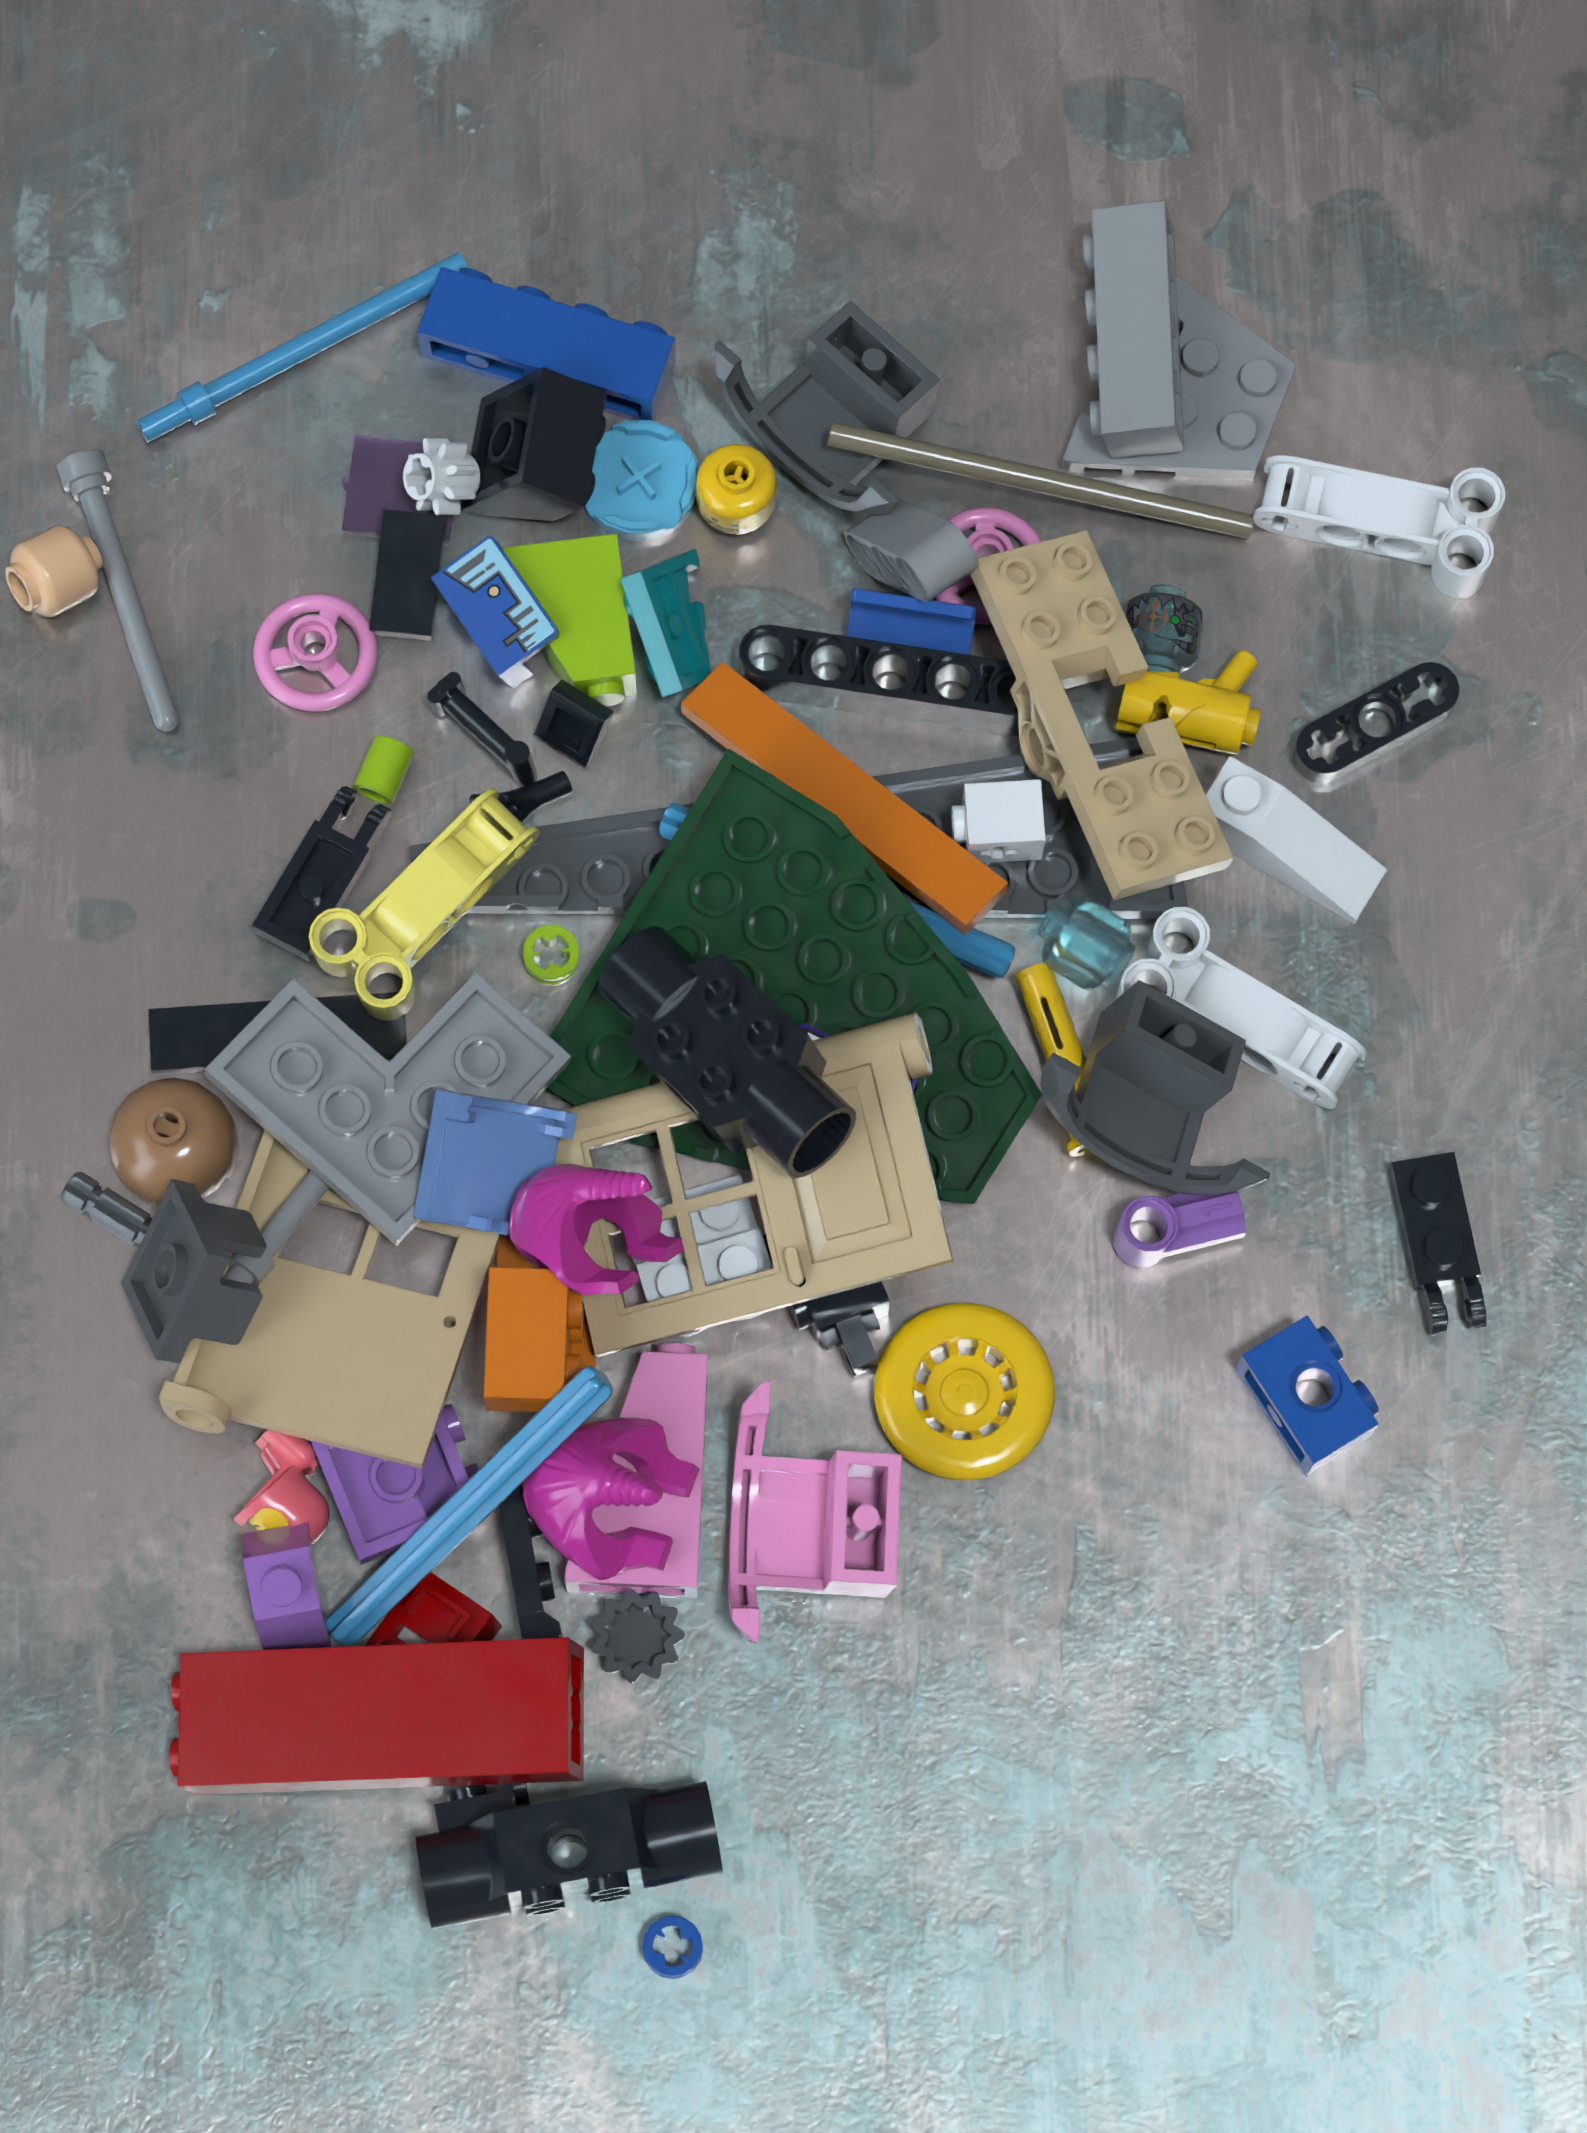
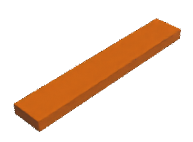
M723 661L681 702V713L725 748H729L837 815L885 873L963 934L967 935L1007 893L1008 882Z

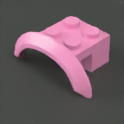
M764 1381L741 1406L731 1490L728 1552L729 1610L731 1620L749 1642H759L761 1609L758 1608L756 1590L886 1598L897 1585L902 1454L836 1450L830 1460L762 1456L765 1429L770 1412L771 1382Z

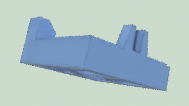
M436 1089L413 1217L485 1232L493 1231L504 1235L510 1234L511 1210L519 1189L528 1178H531L538 1171L555 1166L559 1138L573 1140L577 1114L549 1107Z

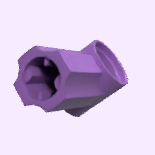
M1234 1191L1223 1194L1180 1193L1163 1198L1141 1196L1131 1201L1124 1209L1112 1235L1113 1247L1118 1257L1126 1264L1141 1268L1159 1263L1163 1257L1245 1237L1247 1232L1244 1219L1245 1212L1239 1192ZM1136 1220L1151 1222L1160 1233V1241L1155 1244L1140 1242L1134 1237L1130 1229V1223Z

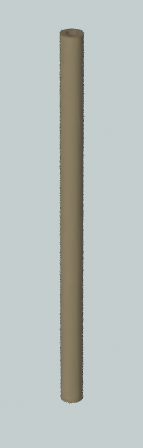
M833 421L829 430L827 446L1246 539L1249 538L1253 526V514Z

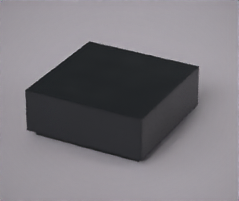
M561 679L551 689L534 735L582 765L587 766L598 754L614 711Z

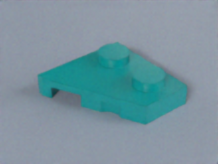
M696 549L675 555L620 578L625 591L624 603L627 613L636 622L646 650L645 662L648 672L657 682L662 697L684 691L699 684L711 673L709 650L705 642L706 621L704 603L699 601L690 603L687 572L700 568Z

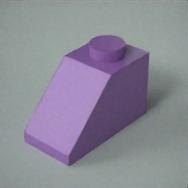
M308 1522L294 1526L288 1525L244 1533L243 1563L254 1620L263 1650L332 1647Z

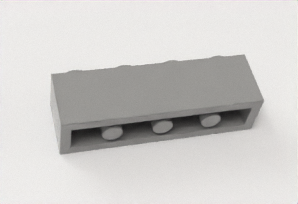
M1165 200L1092 209L1093 233L1083 234V253L1087 270H1094L1095 288L1085 290L1089 326L1096 325L1097 344L1088 345L1087 347L1091 381H1099V400L1090 401V423L1093 437L1103 438L1111 459L1185 451L1175 234Z

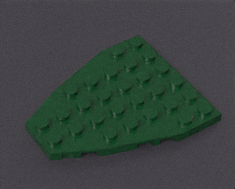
M728 748L552 1032L550 1038L572 1057L570 1064L556 1077L547 1089L574 1106L661 1083L649 1072L629 1046L635 1026L600 993L598 988L601 972L613 953L637 932L648 927L659 926L664 928L697 961L722 953L799 1027L803 1022L832 1036L911 1013H917L922 1019L931 1056L933 1074L918 1078L919 1081L913 1091L938 1198L942 1201L975 1204L1042 1097V1092L968 972L841 819ZM700 1120L671 1127L676 1153L751 1171L746 1149L733 1153ZM657 1132L629 1139L636 1144L660 1149Z

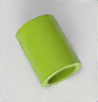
M375 735L353 784V790L372 802L387 806L393 805L415 754L414 751L399 740L384 735Z

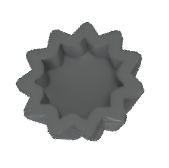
M631 1588L626 1591L621 1602L612 1599L605 1600V1616L594 1619L591 1622L592 1628L599 1635L592 1645L591 1651L594 1654L606 1657L604 1667L606 1673L611 1674L623 1671L630 1684L635 1683L643 1673L652 1679L658 1680L661 1675L662 1664H675L678 1662V1655L674 1646L685 1637L684 1631L674 1625L678 1609L675 1607H661L660 1596L657 1592H652L641 1598Z

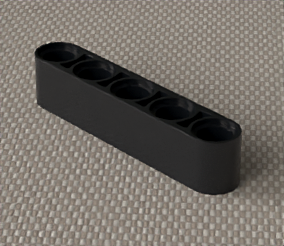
M760 625L750 629L742 638L739 646V674L775 701L1006 736H1019L1018 708L1007 707L999 699V696L1010 690L1016 681L1008 660L776 625ZM771 653L777 655L783 663L772 671H763L756 668L751 663V660L759 654ZM832 662L838 664L845 673L835 680H824L814 674L813 669L821 663ZM884 672H895L905 678L906 683L898 689L888 690L878 685L875 678ZM946 681H956L965 686L968 693L959 699H949L942 696L938 692L937 687Z

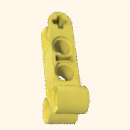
M492 787L477 797L359 916L349 909L337 907L325 910L311 924L309 940L319 966L332 976L343 978L355 975L356 990L361 1004L367 1013L376 1019L387 1021L399 1019L409 1012L416 997V988L411 968L526 854L537 840L540 831L535 826L527 828L497 800L499 792ZM347 930L357 936L356 945L350 952L345 955L336 956L324 951V941L328 935L334 931ZM383 973L395 974L403 980L399 993L389 999H378L368 992L372 980Z

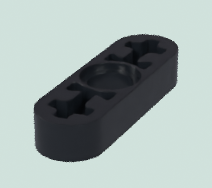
M1421 663L1308 724L1300 732L1294 748L1293 760L1296 769L1309 781L1315 783L1333 782L1443 722L1452 713L1459 696V683L1455 674L1448 667L1440 663ZM1424 682L1429 689L1439 686L1443 690L1438 700L1439 705L1435 706L1430 699L1418 702L1411 707L1408 717L1412 721L1408 722L1403 705L1415 699L1421 686L1420 683ZM1371 708L1382 709L1391 716L1394 729L1384 737H1372L1366 734L1360 727V714ZM1344 723L1350 740L1335 749L1332 758L1333 763L1328 764L1323 757L1313 760L1309 756L1314 745L1313 741L1318 740L1323 747L1339 741L1344 732V728L1340 724ZM1353 745H1354L1356 748H1358L1359 750H1358V751H1354Z

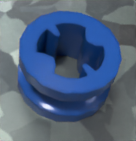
M678 1916L663 1917L651 1924L645 1933L643 1941L646 1963L660 1977L672 1980L683 1978L692 1973L700 1963L703 1952L701 1934L696 1926L687 1919ZM666 1930H680L681 1941L692 1943L691 1955L688 1958L681 1954L680 1958L683 1963L680 1965H666L665 1955L653 1951L654 1942L657 1937L665 1941L663 1932Z

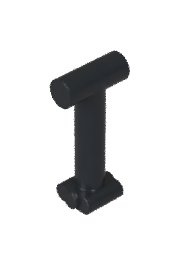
M457 672L448 673L428 692L427 698L433 714L437 717H444L449 713L510 770L513 780L517 785L523 787L536 781L537 770L528 745L522 741H514L466 696L461 676Z

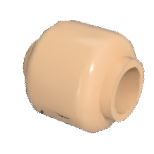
M57 525L18 543L11 552L10 565L5 569V577L12 595L24 610H34L41 616L54 617L91 599L95 595L99 587L97 571L102 569L103 561L97 546L90 537L86 535L79 537L69 527Z

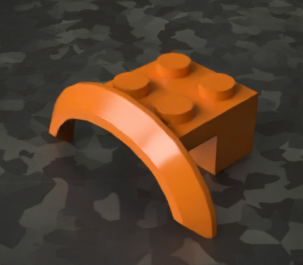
M501 1236L497 1248V1266L489 1267L484 1374L485 1406L487 1411L538 1412L583 1367L591 1365L596 1368V1356L582 1294L564 1285L550 1269L534 1268V1265L519 1253L510 1237Z

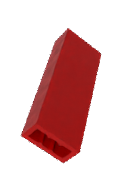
M568 1637L180 1653V1672H175L172 1678L171 1698L175 1711L179 1712V1736L171 1742L170 1768L172 1775L177 1778V1786L197 1795L584 1781V1647Z

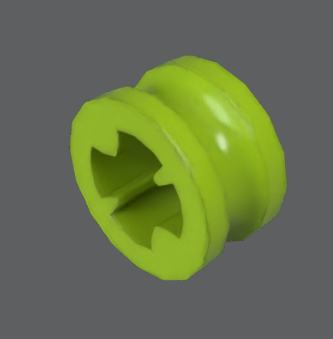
M548 924L538 927L528 935L523 946V963L526 972L533 980L543 985L555 986L564 983L575 974L579 966L580 948L576 938L568 929L559 925ZM558 941L566 947L562 950V957L568 959V961L562 968L552 963L546 969H543L536 963L540 962V953L534 951L540 944L550 948Z

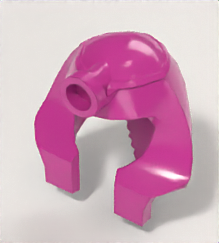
M560 1164L544 1168L525 1181L516 1195L511 1210L510 1239L519 1253L527 1261L531 1262L534 1268L550 1269L564 1285L584 1295H621L639 1282L638 1272L602 1268L585 1251L592 1223L603 1217L617 1224L624 1232L627 1254L636 1260L667 1262L684 1251L681 1237H668L660 1233L662 1211L657 1204L643 1195L651 1191L653 1187L648 1178L640 1173L619 1172L617 1170L612 1171L576 1164Z
M639 1418L607 1419L581 1425L523 1482V1498L529 1515L534 1519L546 1539L562 1555L596 1579L606 1580L627 1570L645 1567L663 1571L673 1544L670 1536L635 1527H630L613 1534H605L594 1523L592 1518L593 1509L602 1504L606 1506L611 1504L615 1506H620L621 1504L625 1506L633 1504L636 1507L641 1504L650 1506L658 1503L663 1497V1493L689 1498L699 1468L693 1463L678 1460L669 1451L663 1426L658 1422ZM617 1454L631 1462L639 1473L615 1463L612 1459L613 1455Z

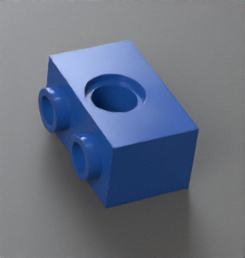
M1308 1315L1244 1353L1236 1367V1370L1306 1477L1372 1437L1379 1425L1374 1417L1379 1413V1408L1373 1395L1362 1381L1351 1382L1339 1363L1343 1359V1353L1336 1339L1325 1326L1316 1329ZM1305 1379L1319 1381L1328 1391L1329 1402L1322 1406L1305 1404L1297 1395L1296 1384Z

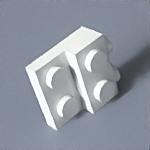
M740 1174L685 1190L687 1199L738 1186L744 1184V1181ZM671 1195L651 1200L659 1207L673 1203ZM749 1198L690 1214L707 1286L773 1269ZM673 1218L662 1221L660 1233L668 1237H681L677 1219ZM684 1251L667 1262L636 1260L631 1256L635 1272L639 1274V1285L645 1303L693 1290ZM761 1314L754 1315V1316H750V1317H746V1318L739 1319V1320H735V1321L750 1319V1318L759 1316V1315H761ZM705 1329L672 1337L671 1339L689 1337L704 1331Z

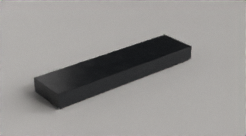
M399 992L375 993L371 995L378 999H389ZM358 995L316 998L386 1060H392L407 1044L406 1014L399 1019L389 1021L376 1019L367 1013ZM270 1001L149 1009L150 1055L153 1076L205 1073V1068Z

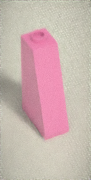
M662 1343L657 1345L656 1352L642 1351L619 1418L653 1420L663 1426L669 1451L678 1460L693 1463L699 1468L690 1497L663 1493V1497L659 1502L650 1506L643 1504L638 1507L633 1504L630 1506H625L624 1504L620 1506L613 1504L606 1506L602 1504L594 1508L592 1513L594 1523L605 1534H613L630 1527H635L670 1536L673 1544L664 1570L649 1567L631 1569L612 1578L598 1580L568 1560L565 1570L567 1593L625 1595L626 1591L631 1588L639 1596H647L652 1592H657L660 1597L698 1598L708 1354H695L696 1348L694 1346L684 1343ZM617 1454L613 1455L612 1459L615 1463L639 1473L631 1462Z

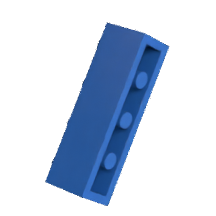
M445 267L440 268L417 331L422 357L507 383H512L545 367L607 392L603 412L629 420H651L655 422L676 363L675 337L669 336L664 329L653 323L636 321L630 324L610 318L605 311L596 306L579 303L573 307L551 300L545 292L534 287L518 286L517 289L494 283L486 274L470 268H461L459 271Z

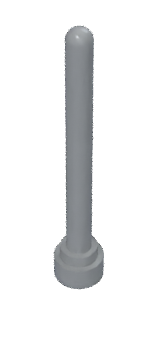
M91 449L71 454L57 464V471L63 489L66 493L72 494L74 501L81 502L94 543L102 557V567L154 724L161 731H171L177 726L179 718L105 494L109 491L108 482L112 476L104 452Z

